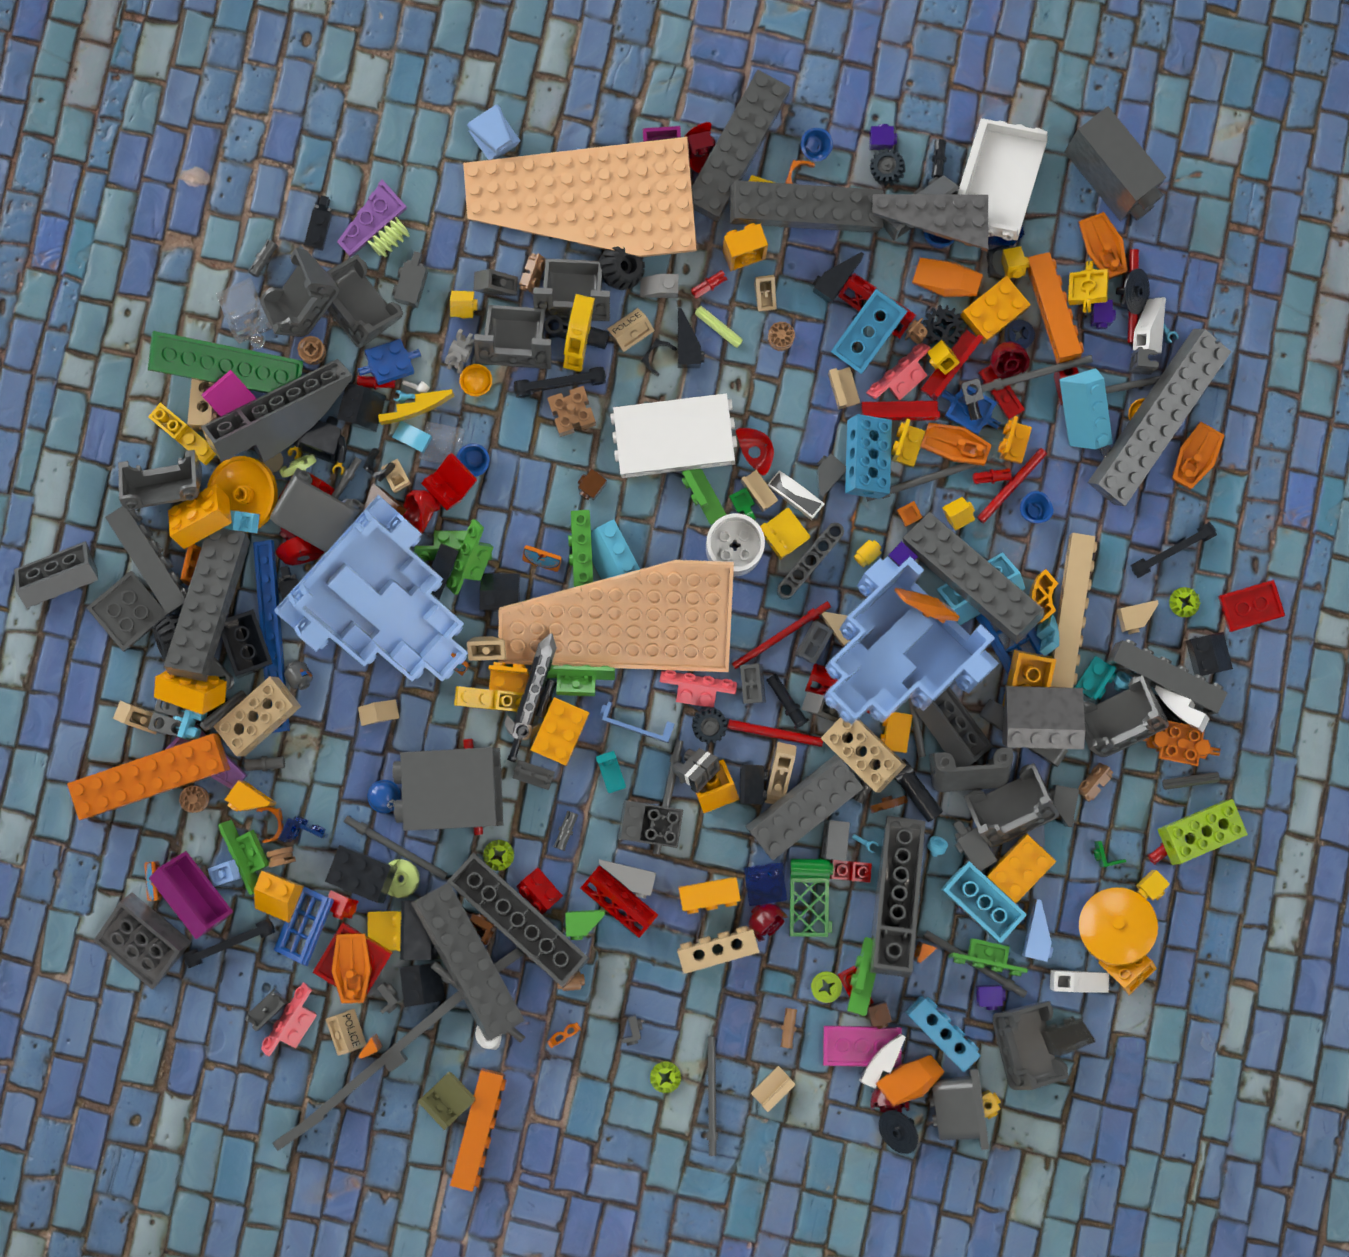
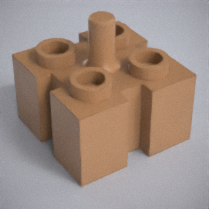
M584 386L569 390L570 395L563 397L562 393L547 397L553 416L558 415L559 417L554 420L560 437L575 433L574 428L581 426L582 430L596 426L591 407L587 409L585 405L589 404Z

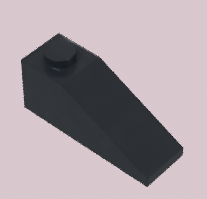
M860 252L827 270L822 276L818 275L812 284L815 286L813 293L832 304L862 261L864 253Z
M678 308V368H701V363L705 362V352L701 351V345L682 308Z

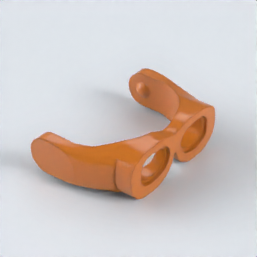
M793 160L785 184H793L791 174L795 168L801 165L814 168L815 163Z
M272 807L257 809V812H272L278 820V830L275 836L271 839L262 840V843L273 842L280 837H284L285 828L282 823L281 809Z
M577 1022L571 1023L566 1026L564 1032H556L547 1041L550 1048L562 1043L566 1038L580 1031L579 1024ZM573 1027V1028H574V1032L571 1033V1034H568V1033H567V1030H568L569 1028ZM558 1035L563 1036V1039L557 1041L555 1038Z

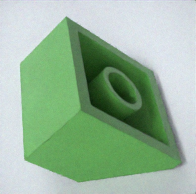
M606 910L567 911L565 913L566 937H571V940H582L583 936H586L606 914Z

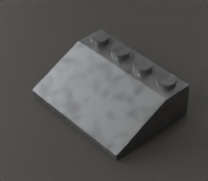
M1005 686L1002 744L1012 748L1084 749L1085 718L1083 688Z
M130 893L119 902L94 939V942L152 990L164 978L191 943L187 937L134 893Z

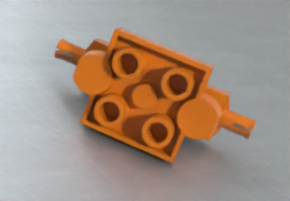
M1168 721L1169 726L1165 730L1142 740L1146 741L1147 748L1156 749V752H1159L1158 759L1198 766L1199 758L1206 759L1208 754L1219 756L1221 751L1220 748L1211 747L1209 740L1203 739L1204 732L1187 724Z

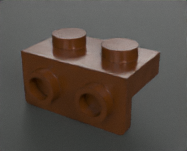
M472 914L470 921L477 934L482 937V943L487 945L494 933L491 930L493 924L489 923L487 918L481 914Z

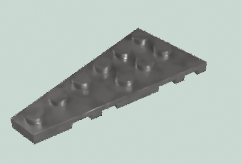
M873 194V216L892 222L897 221L906 224L908 227L919 228L923 232L948 240H956L964 243V245L975 246L988 252V195Z

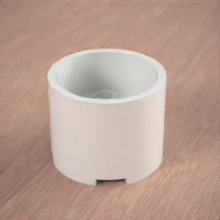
M728 514L719 518L708 532L706 541L708 560L734 562L733 576H742L749 573L757 566L762 557L765 547L763 531L755 520L743 514ZM733 542L740 546L737 548V551H733V548L729 547L732 546Z

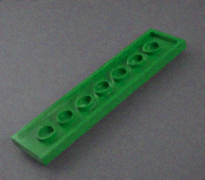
M153 331L147 370L210 383H216L228 371L232 370L249 390L269 393L302 377L303 361Z

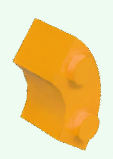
M1047 569L1043 570L1035 578L1029 592V597L1044 609V618L1037 624L1042 623L1056 611L1052 602V594L1058 582Z

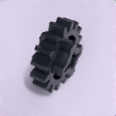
M939 305L937 311L931 308V314L926 313L925 317L928 320H923L922 324L926 325L925 327L928 332L925 338L930 337L931 344L942 340L948 346L949 341L954 344L956 342L955 338L959 339L961 337L958 332H963L964 328L960 327V325L964 321L959 320L960 313L954 314L955 308L950 311L949 305H946L945 309H942L941 305ZM937 316V322L931 324V320ZM943 323V325L946 326V328L943 329V327H939V325ZM955 328L954 333L949 336V330Z

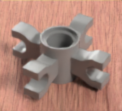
M462 329L458 330L456 335L457 341L453 340L444 362L448 364L447 369L449 370L455 365L454 367L458 369L457 373L459 374L463 371V362L466 363L474 346L473 334L469 333L467 338L462 335Z

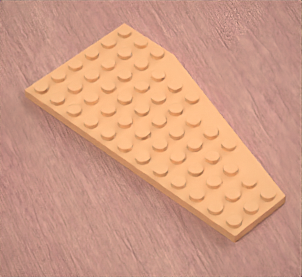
M687 137L463 163L467 218L470 221L497 225L604 250H614L612 247L619 246L621 249L625 248V253L635 255L636 257L697 251Z
M673 560L500 607L498 638L505 640L506 660H498V662L532 665L539 642L552 633L557 647L552 665L556 666L568 664L571 666H609L626 669L729 672L734 562Z

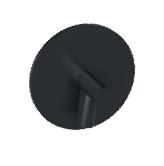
M1136 268L1127 276L1124 287L1116 288V294L1123 295L1120 306L1127 308L1131 314H1140L1144 310L1149 299V280L1142 269Z
M888 1110L881 1115L879 1131L883 1140L891 1149L901 1154H909L918 1146L919 1138L913 1119L896 1110Z

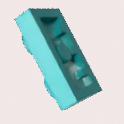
M1094 656L1074 688H1083V695L1092 701L1097 698L1101 699L1106 692L1104 687L1108 682L1111 683L1117 675L1115 673L1117 668Z

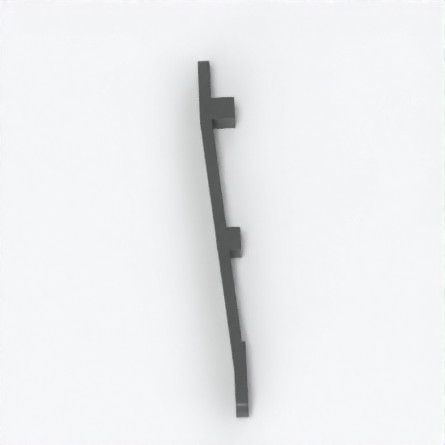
M517 947L494 963L498 972L522 957L524 952ZM457 991L312 1115L274 1141L272 1144L276 1150L279 1151L325 1119L331 1109L385 1065L388 1071L392 1072L405 1063L408 1058L402 1050L462 1001L463 997L460 992Z

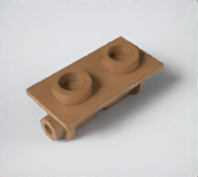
M532 253L528 257L525 270L530 271V273H523L519 283L520 290H528L533 294V288H539L541 276L545 271L546 261L540 253Z
M923 318L918 322L914 320L908 326L905 332L907 333L905 340L910 338L916 344L923 342L928 332L926 327L921 324Z
M1099 763L1092 769L1086 780L1080 783L1078 794L1084 796L1083 798L1088 802L1094 800L1101 791L1097 785L1100 784L1104 787L1112 778L1113 771L1110 770V767Z

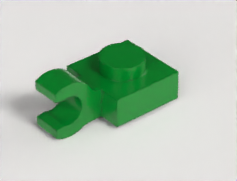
M747 488L729 496L738 514L744 512V515L756 521V517L751 510L755 503Z

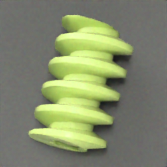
M395 217L397 223L392 220L390 221L391 228L386 225L384 226L386 233L383 231L378 232L380 238L375 235L373 236L374 243L369 240L367 241L379 256L387 257L386 250L393 252L391 245L398 247L397 240L404 242L403 235L410 237L408 230L397 217Z

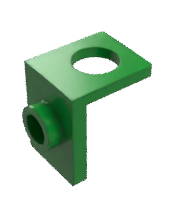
M1094 841L1096 847L1094 856L1096 861H1099L1100 867L1126 862V859L1107 862L1102 841Z

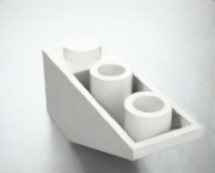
M1165 297L1147 300L1134 331L1133 351L1138 347H1143V349L1155 350L1158 354L1162 353Z
M1051 970L1050 990L1108 993L1109 973Z

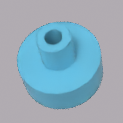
M1119 671L1113 680L1116 684L1114 689L1119 692L1122 689L1128 690V684L1132 677L1125 672Z
M933 836L930 838L927 847L931 851L930 854L937 857L946 852L948 843L941 837Z

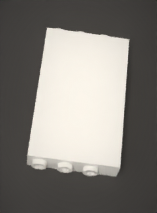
M981 118L958 194L988 195L989 237L998 236L1005 240H1018L1047 145V131L1041 128H1028L1021 124L1012 125L1004 121L997 122Z
M727 393L613 407L614 413L610 414L611 423L615 425L616 432H612L613 442L617 443L618 450L614 452L615 460L620 465L621 477L629 478L686 471L688 469L694 470L735 465L734 447H737L736 436H732L731 430L735 429L734 417L730 418L729 413L730 410H733L732 399H728Z

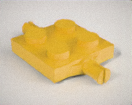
M1091 260L1090 264L1089 261H1086L1085 270L1072 272L1069 275V306L1083 304L1084 313H1087V310L1088 313L1091 312V303L1107 302L1108 269H1093L1094 262Z

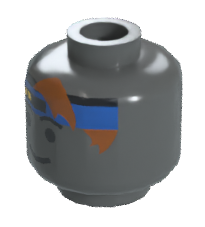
M293 661L286 666L284 676L291 688L304 690L310 686L313 675L306 663Z

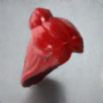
M412 490L406 495L404 507L407 511L403 517L423 534L433 513L441 508V504L428 491Z

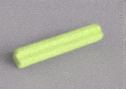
M698 307L695 311L697 317L735 348L742 344L743 339L704 307Z

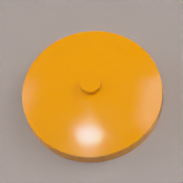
M235 456L223 461L213 471L207 484V488L217 484L229 497L230 510L260 514L258 529L268 522L277 504L278 488L273 473L263 462L252 457Z
M1108 888L1093 895L1084 905L1079 918V933L1085 948L1092 956L1106 964L1123 966L1141 960L1151 951L1158 934V920L1151 904L1139 893L1127 888Z

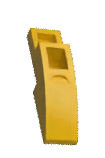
M579 294L575 295L564 348L563 368L578 372L583 370L595 298Z
M159 403L148 416L188 451L195 450L198 459L206 466L216 455L204 438L162 403Z
M456 686L454 706L517 712L524 693Z

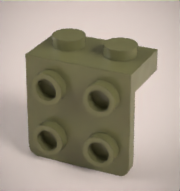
M448 1072L418 1103L445 1130L475 1102V1097L452 1072Z

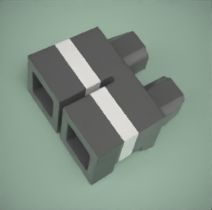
M701 748L697 751L688 749L684 754L686 762L683 764L678 761L672 766L673 773L679 776L680 783L683 784L685 782L696 793L720 770L718 757Z

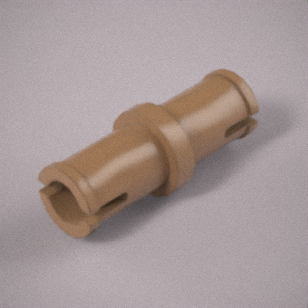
M785 1008L784 1025H781L783 1032L780 1047L793 1049L794 1031L797 1029L795 1027L797 1009Z

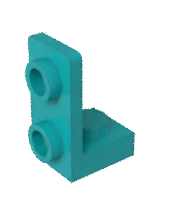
M615 751L596 756L608 793L625 789L626 784Z

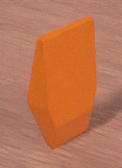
M1102 212L1079 221L1078 224L1087 254L1099 270L1108 269L1109 279L1127 273L1123 239L1106 214Z
M920 257L912 283L943 297L977 296L983 274L956 262Z
M929 422L920 447L953 462L985 466L992 445L965 427Z
M1200 422L1180 447L1171 479L1191 490L1214 467L1224 434Z
M894 589L906 604L923 612L922 614L928 618L931 616L941 623H945L946 620L958 621L960 618L949 605L938 598L905 589Z
M338 934L336 937L332 974L341 1003H364L371 973L366 934Z
M928 1055L899 1065L891 1073L879 1080L876 1086L889 1102L895 1106L923 1097L942 1077L945 1071L932 1055Z

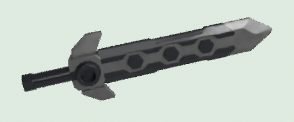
M552 633L538 644L515 721L513 722L507 715L504 722L508 733L514 737L507 759L511 762H516L522 740L526 741L534 737L542 725L541 723L533 725L557 648Z

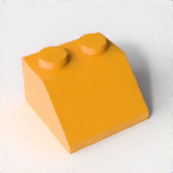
M724 759L719 761L720 770L696 793L703 813L740 800Z
M241 780L237 781L225 798L229 802L227 806L236 812L271 807L277 803L248 782Z
M261 871L254 888L255 909L289 923L304 886L274 873Z

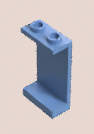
M609 701L607 705L603 704L600 712L603 722L669 743L674 723L667 721L661 736L608 718L613 704Z

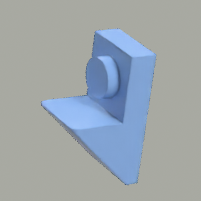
M235 859L208 868L214 887L242 878Z

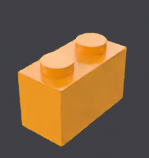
M894 712L882 723V726H885V733L881 734L880 740L893 752L907 753L912 715Z

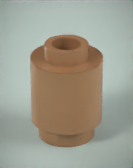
M579 971L564 989L557 983L558 990H581V986L585 985V977Z

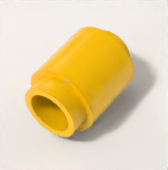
M868 540L855 552L856 554L853 558L864 568L882 554L880 551L882 547L877 541Z

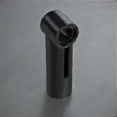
M557 315L547 317L544 327L548 336L566 339L569 321L561 319ZM551 323L559 324L557 330H551L549 326ZM590 327L587 345L605 350L610 332Z
M903 758L902 761L906 766L894 779L901 785L926 821L930 822L940 815L943 810L917 777L911 765Z

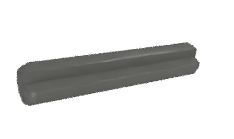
M242 690L204 719L200 723V727L204 731H208L244 700L247 694Z
M1218 772L1164 779L1162 780V786L1164 790L1217 783L1220 781V776Z

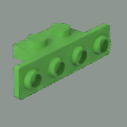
M702 469L681 471L684 476L681 480L686 489L691 488L693 492L691 498L696 506L700 505L710 525L725 516L726 513Z
M589 510L571 511L572 535H568L569 547H572L573 553L569 554V564L573 566L574 587L593 582Z
M472 519L467 529L459 555L447 580V587L455 595L459 594L464 579L481 581L494 548L489 543L479 542L484 527L475 519Z
M467 530L434 531V545L414 546V552L423 561L434 560L441 543L456 548L460 552Z
M568 664L563 666L551 665L547 678H557L556 695L595 696L596 680H615V668L609 666L591 667L589 665L571 666Z
M232 820L223 822L218 825L221 835L228 846L233 860L235 859L245 888L252 895L258 881L256 872L269 866L268 859L254 830L239 836Z
M868 937L864 938L860 956L858 955L855 961L857 970L856 974H853L850 985L853 987L847 1008L848 1012L861 1016H866L876 976V973L870 972L873 940Z
M970 939L968 956L950 953L948 957L954 959V963L965 964V962H969L976 968L988 966L991 967V971L1002 972L1006 970L1010 971L1009 974L1013 976H1021V974L1028 973L1026 968L1007 964L1010 946L978 939Z

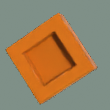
M914 501L897 509V513L905 527L923 518Z

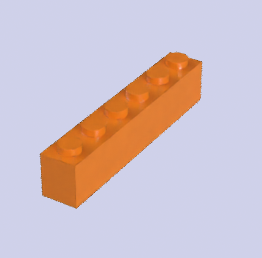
M1050 252L1028 257L1029 267L1027 271L1057 364L1081 358L1082 353H1084L1083 344L1077 338L1078 329L1072 322V310L1066 304L1067 295L1065 291H1062V279L1056 273L1057 265L1055 259L1051 257Z
M484 1068L480 1071L474 1093L475 1102L470 1108L450 1183L452 1187L473 1192L475 1187H479L481 1176L478 1175L479 1169L484 1168L486 1156H483L485 1148L489 1149L492 1138L488 1137L490 1129L494 1130L497 1118L493 1116L495 1110L499 1111L502 1101L499 1098L500 1091H504L507 1082L504 1079L505 1074Z

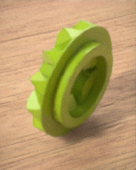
M1187 587L1176 589L1171 594L1169 600L1173 613L1183 618L1193 616L1199 610L1201 604L1199 595L1194 589ZM1189 596L1188 603H1190L1191 606L1186 605L1181 609L1183 604L1181 598L1185 599Z
M494 840L485 847L483 858L485 864L492 870L501 871L507 869L512 864L514 851L508 842ZM494 848L499 852L506 850L502 855L503 863L499 859L491 860L495 855Z
M828 971L821 972L813 978L811 991L818 1001L830 1003L840 996L842 983L836 974ZM823 979L827 984L834 983L829 988L830 995L826 990L819 991L823 987Z
M660 1062L653 1067L650 1081L655 1090L661 1093H671L678 1088L681 1082V1073L675 1064ZM669 1071H671L669 1078L671 1079L672 1083L665 1081L664 1083L660 1084L662 1080V1077L660 1075L662 1073L667 1074V1072L669 1073Z

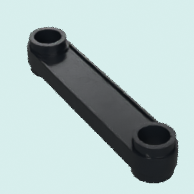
M595 367L589 369V372L545 380L529 382L527 379L514 382V393L516 398H525L531 396L533 392L587 383L601 385L606 383V373L604 367Z
M1208 522L1197 528L1198 533L1145 561L1142 558L1131 564L1134 575L1140 578L1151 572L1150 567L1201 539L1205 542L1217 535L1216 529L1211 522Z
M268 918L256 923V928L204 950L198 951V948L186 952L183 954L185 964L188 968H192L203 963V958L258 935L261 938L275 933L273 922Z

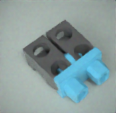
M157 699L154 710L173 716V718L153 713L148 730L189 741L190 739L200 738L201 729L194 726L196 720L203 721L206 719L207 713L202 715L165 701L161 707L163 701Z

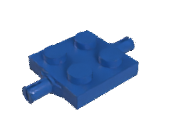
M401 339L366 349L365 356L368 360V365L357 368L360 376L371 373L379 386L414 374L411 359L421 357L419 349L408 352L404 348Z
M970 386L967 387L969 395L976 393L977 390ZM962 389L956 395L945 390L941 396L951 402L950 408L944 417L961 427H965L977 436L986 424L997 429L1001 423L991 417L997 402L984 394V399L978 401L982 417L977 420H970L967 405L958 400L963 397Z

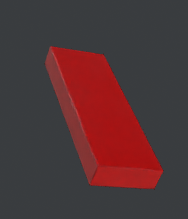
M991 365L978 372L984 384L998 379ZM1010 385L1005 386L1001 390L996 391L994 389L989 391L1007 420L1012 419L1025 410Z

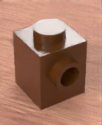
M591 469L587 476L583 474L578 481V489L581 491L579 494L586 500L592 499L594 501L606 486L607 480Z
M885 1001L868 1006L867 1013L873 1027L877 1026V1029L889 1026L888 1023L892 1022Z

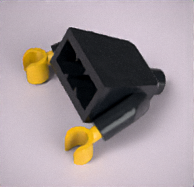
M329 416L326 422L319 420L310 430L293 443L295 446L288 450V455L292 456L293 451H296L295 459L300 458L301 452L309 455L314 454L315 457L333 464L336 461L337 464L332 468V472L335 474L336 467H340L342 475L345 471L342 463H345L347 446L345 437L341 435V429L336 427L339 422L337 418Z

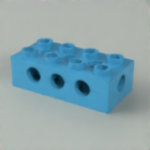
M878 288L875 289L831 352L860 374L864 373L908 310ZM882 310L885 312L886 318L884 321H879L876 318L877 311ZM867 326H871L874 329V335L871 337L865 334ZM855 342L862 343L863 350L861 352L854 350Z
M857 414L847 420L845 494L876 499L890 494L892 420Z
M920 996L905 1013L959 1069L965 1072L981 1056L977 1052L979 1048L970 1039L966 1041L963 1038L966 1034L958 1026L954 1025L952 1027L950 1024L952 1020L944 1012H938L936 1010L938 1006L928 996L926 998ZM933 1014V1020L927 1022V1016ZM947 1028V1033L944 1036H940L941 1030ZM960 1042V1048L958 1050H954V1046Z

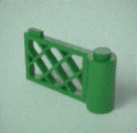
M790 859L789 936L828 937V933H832V921H829L830 875H833L834 865L830 863L829 859ZM794 882H803L808 888L799 895L794 890ZM816 883H825V891L820 895L812 889ZM809 890L817 897L810 905L802 899ZM824 895H825V902L821 899V897H823ZM799 900L807 906L800 915L794 910V905ZM818 900L825 905V910L819 915L811 908ZM809 909L817 916L810 924L802 918ZM800 919L807 927L802 932H794V924ZM820 919L824 924V932H815L811 926Z

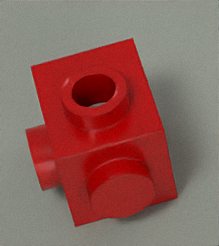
M330 890L328 897L334 900L330 912L333 913L332 916L343 920L344 917L352 919L359 901L343 893Z

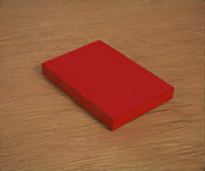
M1274 580L1218 596L1229 633L1285 616Z

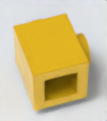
M1022 247L1003 249L1001 263L1005 275L1009 279L1025 276L1026 269L1029 267V260L1027 256H1024Z
M451 291L450 317L473 318L474 311L478 310V299H475L474 292Z
M942 340L927 352L931 358L929 360L931 365L935 369L939 368L945 375L960 363L953 351Z
M963 497L942 507L947 522L955 531L975 520L973 515L975 509L970 501L966 502Z
M1151 870L1136 887L1139 889L1137 892L1145 899L1158 900L1165 894L1164 890L1170 883L1157 870Z
M986 1090L982 1093L985 1118L991 1119L1001 1109L998 1105L1001 1101L995 1092L992 1093L990 1090Z

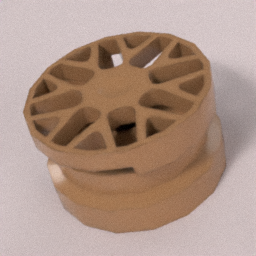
M777 322L771 326L768 333V342L773 349L785 351L794 342L795 332L790 324Z
M305 337L298 344L299 356L305 363L316 365L324 360L326 348L317 337Z
M189 786L181 792L179 803L185 811L198 813L208 806L209 795L200 786Z
M293 846L266 852L267 857L270 859L269 868L296 862L292 854L294 851Z

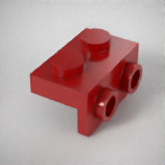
M538 867L516 886L520 895L526 898L542 915L563 897Z

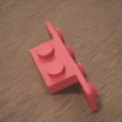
M923 343L914 346L912 351L906 357L901 358L894 368L885 372L884 377L870 386V389L866 392L867 395L877 399L889 388L895 398L901 400L928 376L918 361L931 348Z
M662 670L660 682L678 685L676 702L713 708L717 691L736 694L737 682H733L730 679L720 680L714 679L711 676L701 677L695 676L692 673H676L673 670Z
M302 983L296 989L292 1001L285 1006L283 1015L275 1022L270 1035L264 1039L261 1049L265 1055L270 1056L279 1041L296 1048L316 1018L317 1014L302 1006L312 991L307 984Z

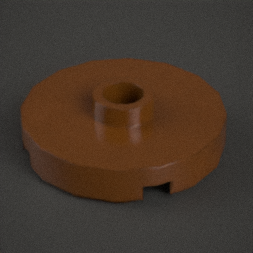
M891 795L881 798L882 802L871 805L869 808L871 813H876L905 804L908 800L906 795L893 798Z

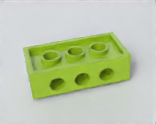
M1233 799L1221 801L1157 829L1172 865L1182 864L1248 835Z

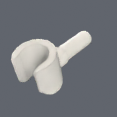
M405 380L402 382L403 385L415 389L420 394L427 393L430 389L423 381L419 385Z

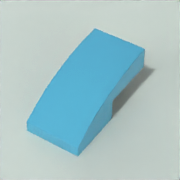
M400 421L392 438L424 453L432 436Z
M231 510L232 523L224 528L257 533L260 514Z
M1053 614L1038 624L1036 635L1042 640L1040 652L1044 656L1059 646V629Z

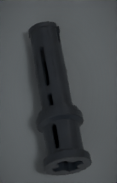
M777 674L766 679L785 708L786 716H789L794 723L795 730L810 721L800 710L801 706L791 698Z

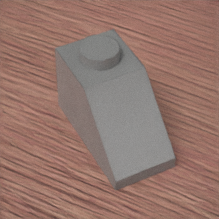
M656 274L643 277L640 281V297L678 298V274Z

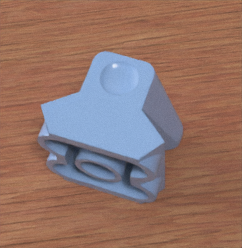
M498 104L467 124L469 133L488 160L498 159L516 147L520 142V139L504 118Z

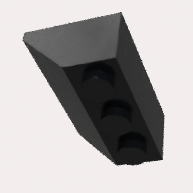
M254 609L226 618L221 637L237 678L255 673L273 664Z
M401 900L400 960L441 959L411 904L415 900Z

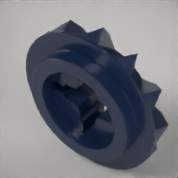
M1025 320L1012 321L1007 325L1004 332L1005 342L1019 343L1024 349L1029 347L1035 338L1032 325ZM1024 329L1022 334L1024 339L1019 338L1015 341L1016 334L1014 332L1018 333Z

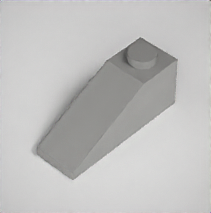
M599 860V864L632 892H636L635 896L646 898L647 895L651 896L656 872Z

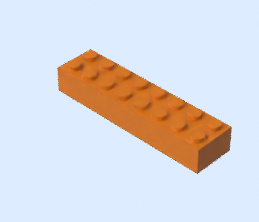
M212 733L67 783L78 819L84 820L231 769L219 733Z

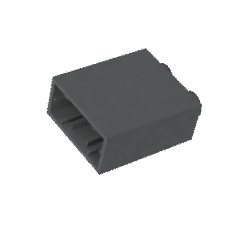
M1109 106L1081 126L1064 151L1120 222L1130 214L1136 221L1154 208V204L1163 196L1158 188L1164 182L1166 176Z
M487 747L400 752L401 761H394V783L402 784V800L395 801L394 816L396 823H403L404 831L504 826L500 748Z

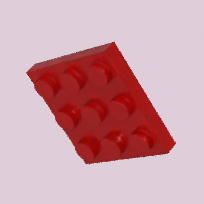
M345 922L340 925L313 970L314 974L335 987L332 966L337 935L362 934ZM366 936L371 966L367 996L393 952Z

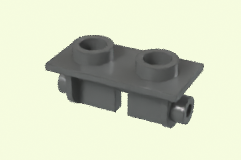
M518 760L514 769L513 779L549 790L555 772Z

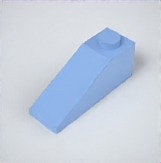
M1034 899L1022 956L1048 962V958H1051L1053 954L1052 942L1041 900Z

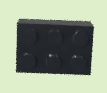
M339 845L325 882L373 902L384 904L398 867L347 846Z

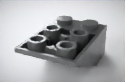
M624 800L618 839L678 848L684 810Z

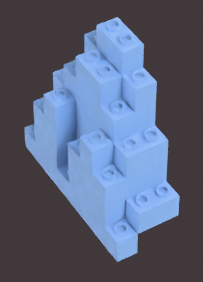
M377 495L275 609L276 614L292 626L298 637L315 651L319 648L323 649L329 641L327 639L330 637L364 667L375 660L376 653L378 652L411 681L418 679L426 667L443 682L444 679L451 677L454 672L453 669L458 664L461 665L466 660V655L468 654L452 638L462 631L464 623L431 593L440 588L443 578L410 549L411 546L414 547L418 544L422 534L380 495Z
M888 556L884 560L880 558L864 573L857 587L864 596L868 597L847 616L839 629L843 637L851 641L825 667L828 674L838 680L824 695L825 702L829 707L835 708L840 713V717L851 725L868 710L875 720L883 723L909 698L915 707L921 708L924 711L954 681L957 682V686L962 691H966L969 694L999 664L985 650L995 637L982 625L970 636L956 621L946 620L945 623H941L931 616L928 618L922 614L923 612L906 604L894 591L895 588L928 595L916 584L924 569L911 557L900 567Z

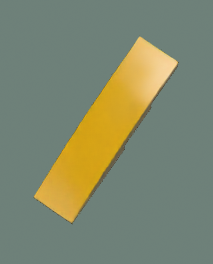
M450 389L414 394L415 402L396 404L397 412L378 414L379 422L381 425H386L422 415L453 398L454 392Z

